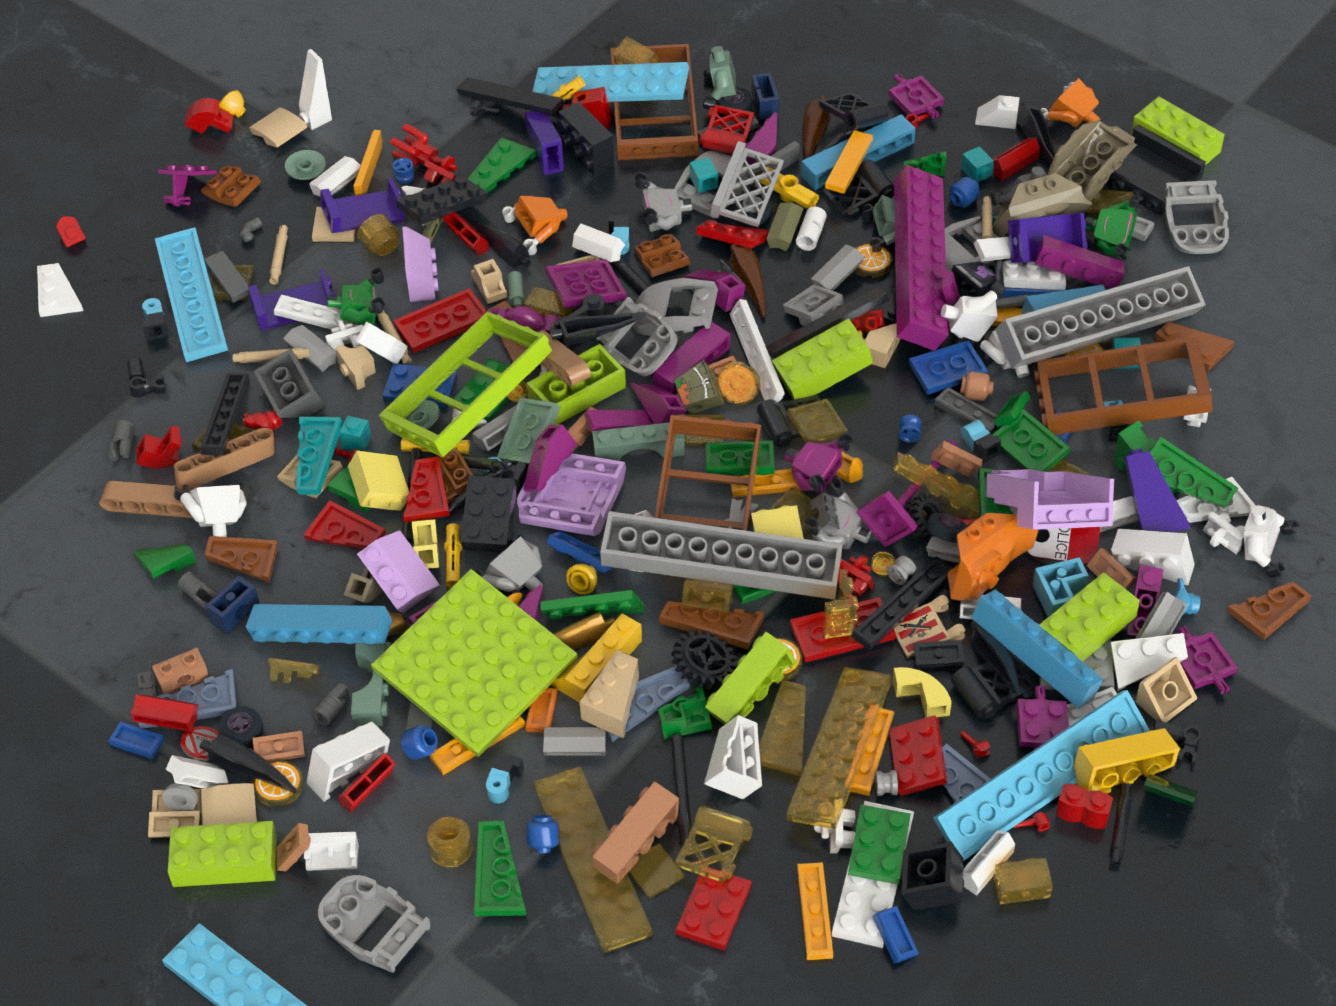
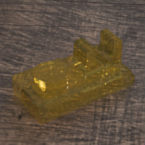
M268 658V663H270L269 666L271 667L270 680L277 681V675L281 673V670L284 674L283 682L286 683L291 681L292 671L298 672L297 677L311 679L312 674L320 675L321 666L317 664Z

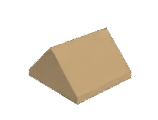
M1173 657L1140 682L1135 702L1155 720L1168 722L1194 702L1197 696L1178 657Z

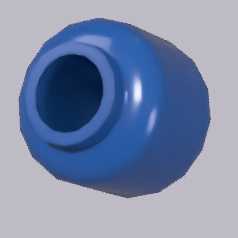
M969 177L959 179L952 184L949 190L951 202L955 206L962 208L968 207L975 202L980 195L979 184Z
M418 725L406 730L401 737V748L404 754L412 760H419L430 756L437 748L436 733L426 725Z
M535 815L526 824L527 845L535 848L536 853H549L551 848L559 844V823L553 819L552 815Z

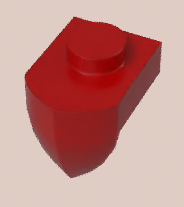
M64 216L58 221L56 230L66 248L86 239L74 217Z

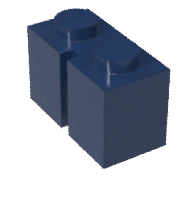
M771 72L752 75L751 94L759 119L770 118L774 112L779 117L780 99Z

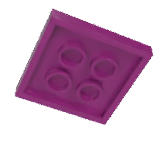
M607 259L546 266V275L564 308L583 306L584 298L591 294L602 296L604 303H616L626 300V292Z

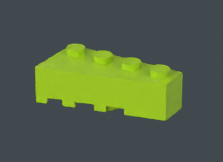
M765 632L763 636L755 640L751 651L741 657L737 664L738 667L732 674H728L724 678L721 688L707 700L705 708L710 715L724 725L738 715L745 718L753 710L754 701L763 700L768 695L769 686L773 682L778 684L784 678L783 671L787 667L792 669L797 664L790 649L768 632Z

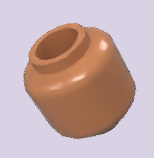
M969 371L967 376L962 378L961 393H964V397L970 400L982 402L986 400L987 395H992L994 382H990V377L987 373Z

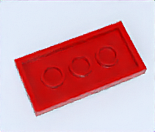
M468 288L395 319L393 322L394 327L414 354L467 331L487 311L472 290Z
M878 597L791 619L790 627L804 662L864 648V646L851 637L852 632L883 605L881 598ZM894 629L878 644L895 640L896 633Z

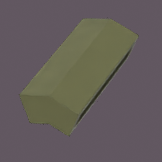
M792 202L779 204L766 238L770 248H779L787 251L804 209L803 207Z

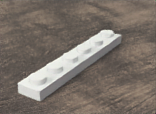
M739 299L730 312V317L764 401L773 399L779 403L785 394L747 300Z

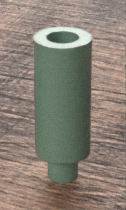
M513 271L507 275L509 301L515 308L525 303L522 274Z

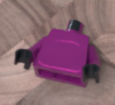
M848 433L841 434L837 440L832 442H808L800 452L792 448L788 449L785 460L792 463V476L800 490H812L818 495L825 491L827 485L843 465L841 450L849 451L850 445L848 443L853 442Z

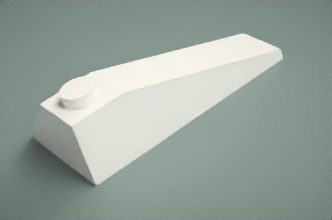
M312 49L307 52L299 100V118L311 130L332 120L322 59Z

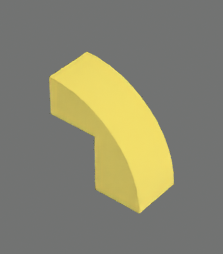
M436 520L412 521L413 549L428 569L438 568L439 551Z
M903 667L894 668L892 682L896 697L920 695L925 718L936 715V717L950 716L951 699L946 689L938 680L920 670Z

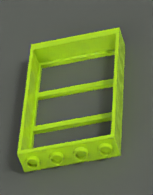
M487 311L382 411L379 417L388 431L436 455L444 457L552 352L548 343L549 339L542 332L538 333L528 326H521L513 320L509 321L499 314L495 315ZM493 334L528 348L502 374L468 359ZM461 365L495 379L469 406L435 391ZM428 396L462 412L439 435L405 419Z

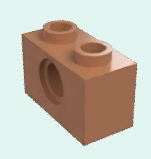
M198 648L152 666L162 694L176 693L181 690V687L189 684L190 687L203 683V679L209 677Z

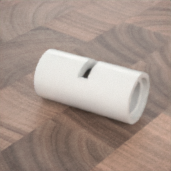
M819 207L808 208L796 238V244L801 249L810 251L816 247L827 217L823 209Z

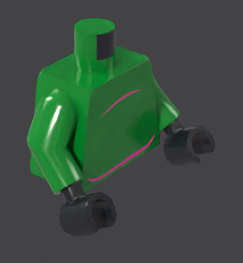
M1133 195L1127 201L1108 206L1107 209H1101L1098 219L1086 218L1085 229L1094 231L1093 237L1097 247L1106 256L1120 257L1123 260L1127 258L1124 254L1131 250L1129 244L1137 220L1136 211L1133 209L1142 210L1143 206L1138 204V202L1144 198Z
M373 268L370 272L372 278H367L358 285H343L341 296L328 295L327 307L339 308L340 319L357 324L368 322L374 326L376 314L382 313L385 306L382 297H376V285H373L374 283L381 284L384 282L381 268Z

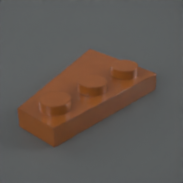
M1167 322L1160 328L1154 337V340L1158 342L1197 337L1206 371H1209L1234 345L1232 340L1171 322Z
M209 536L205 558L213 563L270 583L279 545L277 540Z
M1290 582L1269 590L1268 594L1257 598L1253 596L1239 605L1236 603L1228 606L1227 612L1265 640L1310 601L1312 595L1296 583Z

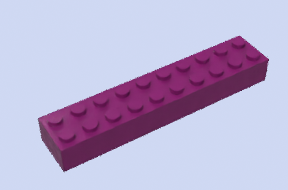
M906 165L894 180L897 337L935 351L948 336V318L941 316V309L944 304H947L942 289L944 271H946L943 179Z

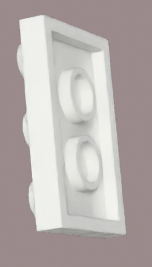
M1011 260L1003 261L1004 287L1047 290L1066 289V277L1063 273L1037 265L1036 261L1011 263Z

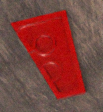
M329 501L303 536L305 540L364 549L375 540L384 537L386 531L373 522Z

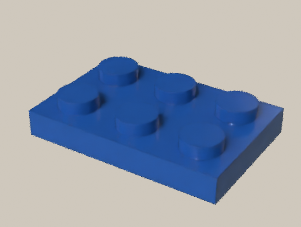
M969 340L909 358V365L927 395L944 390L947 387L951 388L962 384L963 376H967L969 371L988 373L987 368Z
M393 363L383 393V401L393 402L429 367ZM454 371L435 391L451 398L457 380V371ZM429 396L425 399L435 402L441 409H448V405Z

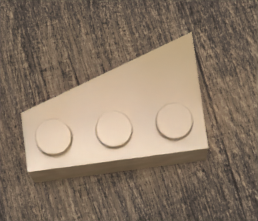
M618 650L615 651L579 702L581 720L624 738L625 727L629 719L630 707L639 678L637 658Z

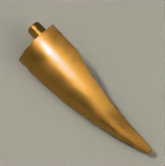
M597 612L559 630L553 635L572 650L588 647L595 644L615 622V619L611 617L603 620L601 613Z

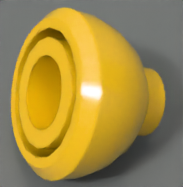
M238 90L229 92L219 104V108L228 111L236 117L242 116L246 111L243 96Z
M576 564L570 567L566 573L568 586L579 595L592 593L597 585L595 568L587 564Z

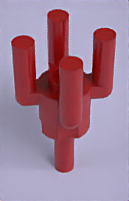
M407 123L403 125L402 130L410 134L405 137L404 142L396 137L391 139L390 144L400 149H395L392 156L398 159H410L413 162V167L417 166L419 162L424 165L426 160L441 167V164L438 163L440 159L437 156L438 149L427 144L428 135Z

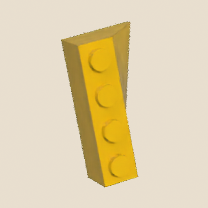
M621 614L595 645L575 660L550 686L580 702L616 650L630 655L642 642L641 624Z
M1165 728L1080 746L1074 762L1077 784L1087 791H1100L1108 794L1112 792L1111 787L1121 783L1132 784L1141 775L1147 778L1149 774L1154 775L1175 766L1180 747Z

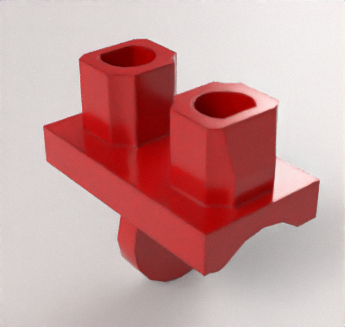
M446 156L444 159L440 158L438 163L441 164V167L428 160L424 163L427 170L423 178L433 184H436L440 175L443 176L440 183L448 182L457 177L450 172L451 170L456 171L458 168L452 156Z
M883 309L870 310L851 320L856 330H861L862 333H868L885 327Z
M861 555L858 559L851 557L849 563L841 559L837 584L842 586L848 577L853 579L848 588L858 597L867 588L872 590L875 583L872 582V577L868 575L872 569L866 565L868 558L864 555Z

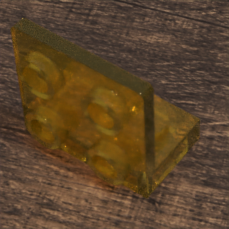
M846 569L840 570L839 600L825 602L823 627L825 639L852 635L854 625L858 624L856 610L859 609L857 596L852 595L851 591L854 589L851 577H847Z

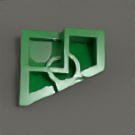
M947 152L904 161V167L909 165L932 175L944 176Z
M348 467L337 474L328 484V490L347 499L349 506L364 513H368L371 510L370 507L360 506Z
M187 544L133 552L138 562L144 569H147L153 579L171 569L177 573L196 563L194 553Z
M697 686L695 688L696 693L685 698L682 695L676 698L673 703L666 704L658 709L664 739L671 738L676 734L687 735L712 730L710 716L705 708L707 704L703 688L699 689Z

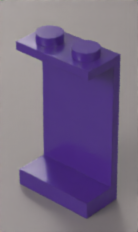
M392 178L388 179V190L333 199L329 188L321 190L320 206L331 233L404 221V212L396 207V200L401 199L400 189L395 185Z
M1084 213L1008 220L1011 263L1035 261L1036 252L1044 235L1087 250Z
M319 269L320 282L260 296L257 285L249 286V293L260 331L299 322L274 315V309L281 295L327 306L328 295H336L335 291H330L333 288L330 276L326 277L324 270Z

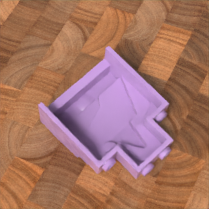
M1032 469L992 470L991 474H987V497L994 498V503L1010 506V510L1017 516L1018 527L1034 530L1112 526L1114 479L1067 471L1044 472Z

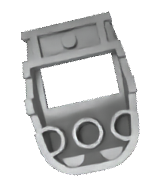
M708 151L694 160L709 157L718 172V176L723 178L732 155ZM689 165L684 170L674 189L677 191L679 200L690 198L692 209L710 216L715 195L708 192L698 193L695 186L687 183L690 177ZM748 172L739 175L742 181L750 179ZM741 187L733 190L736 197L742 194Z
M1216 180L1166 183L1164 219L1171 241L1179 251L1188 254H1211L1221 251L1227 244L1229 239L1227 220L1229 217L1228 212L1223 207L1224 201L1221 194L1216 193ZM1212 204L1215 224L1175 226L1172 205Z
M980 216L953 223L945 228L946 271H951L955 264L978 261L982 262L986 267L994 266V260L981 261L979 256L974 257L952 237L954 234H963L973 244L976 240L982 239V221ZM993 232V238H1000Z
M689 278L673 279L646 288L635 304L641 303L652 311L658 312L674 332L682 330L684 333L693 332L695 326H705V329H709L718 288L713 281ZM683 289H692L694 294L689 316L665 317L671 290L673 292H682ZM646 317L637 320L632 326L636 333L651 336L658 328Z
M627 297L613 315L645 312V317L658 328L631 360L619 352L615 346L635 322L596 339L604 344L605 350L619 364L641 376H648L655 372L672 353L677 344L678 337L658 312L652 311L641 303L637 305L631 298Z
M351 875L339 880L324 896L318 908L319 920L326 932L359 960L392 973L395 971L397 964L422 934L430 929V920L427 917L423 920L417 915L415 907L408 900L407 902L403 900L396 890L391 887L384 888L378 885L376 880L361 875ZM386 907L401 916L371 952L355 944Z

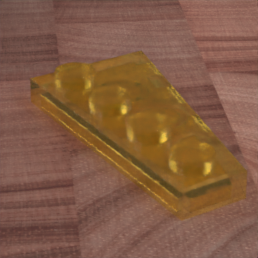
M897 453L894 458L895 471L919 486L924 483L930 493L935 496H945L951 501L950 505L954 508L959 509L961 506L970 512L968 516L975 520L980 514L978 491L969 484L964 485L953 476L938 472L931 465L919 463L911 455Z
M782 680L759 744L761 766L802 776L806 686Z

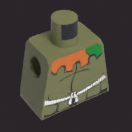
M704 360L675 380L678 390L676 395H678L684 407L690 413H697L724 404L713 371Z

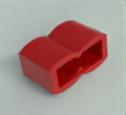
M1063 784L1056 815L1065 821L1082 822L1090 828L1105 829L1113 798L1104 792L1087 791L1085 788L1075 784Z

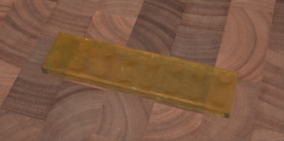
M844 667L786 813L788 821L836 829L892 682L891 674Z
M581 766L535 781L534 788L545 814L552 815L553 819L559 823L560 842L558 845L603 952L605 953L652 936L651 926L628 874L616 884L592 867V852L599 843L603 844L606 841L609 830Z

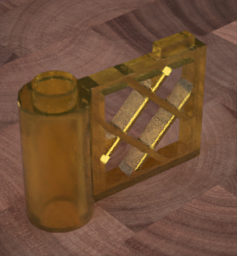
M701 805L694 825L675 861V866L723 882L725 878L730 879L735 869V864H732L740 845L745 840L749 841L751 838L753 827L750 826V820ZM696 834L706 836L709 841L697 845L694 838ZM726 843L733 847L731 850L721 853L717 845ZM712 847L716 855L704 858L701 850ZM695 852L699 858V861L693 863L684 860L686 855ZM720 860L723 866L721 872L710 869L708 864Z

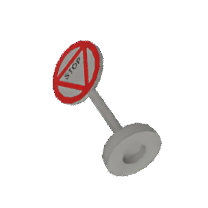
M193 727L192 732L185 731L182 735L180 745L183 752L193 758V760L209 761L208 752L200 749V743L204 739L212 743L220 734L217 730L210 727ZM179 783L168 785L162 795L165 805L174 811H192L198 802L195 790L189 785Z

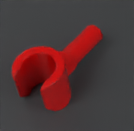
M928 113L920 116L909 114L906 116V119L917 129L918 123L930 117Z
M336 448L334 452L349 458L348 463H350L356 451L359 450L354 449L352 452H347Z
M965 731L960 733L973 747L976 757L990 754L988 750L990 744L987 740L977 742Z
M1038 812L1031 819L1023 820L1013 828L1036 825L1038 831L1042 832L1050 828V821L1045 813Z

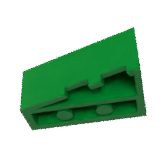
M1140 421L1135 422L1118 434L1113 463L1126 474L1124 457L1129 456V451L1142 448L1143 452H1150L1156 444L1153 438L1148 439L1140 429L1143 427ZM1171 489L1173 495H1175V494H1177V493L1179 492V491H1176V490Z

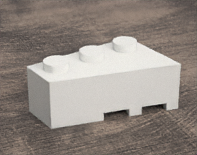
M1118 529L1111 549L1113 557L1125 568L1138 571L1140 565L1164 569L1163 579L1177 582L1178 578H1182L1184 585L1189 584L1195 565L1187 533Z
M370 722L363 726H358L344 735H339L331 741L317 745L312 750L306 783L325 802L330 798L328 793L338 786L346 787L349 784V778L358 772L362 773L380 754L387 753L390 739L373 722Z

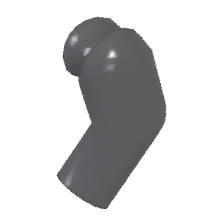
M256 217L242 226L239 236L243 238L244 242L247 243L254 238L251 232L262 226L261 220Z

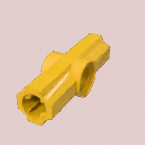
M766 167L768 172L774 170L772 168ZM779 174L773 190L780 194L782 201L795 202L807 210L810 207L816 206L819 200L818 194L800 185L796 176ZM767 178L759 180L765 186L770 185Z

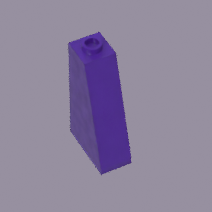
M525 112L526 129L536 150L543 174L548 175L564 171L562 141L547 114L540 112Z
M1142 448L1129 451V456H1125L1124 461L1139 529L1158 532H1176L1190 529L1187 518L1149 451L1143 452Z

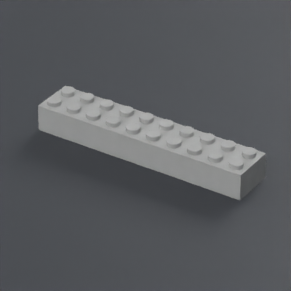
M1188 266L1005 319L995 330L1009 364L1014 369L1194 315L1206 304Z
M609 511L600 555L601 566L835 599L843 545Z

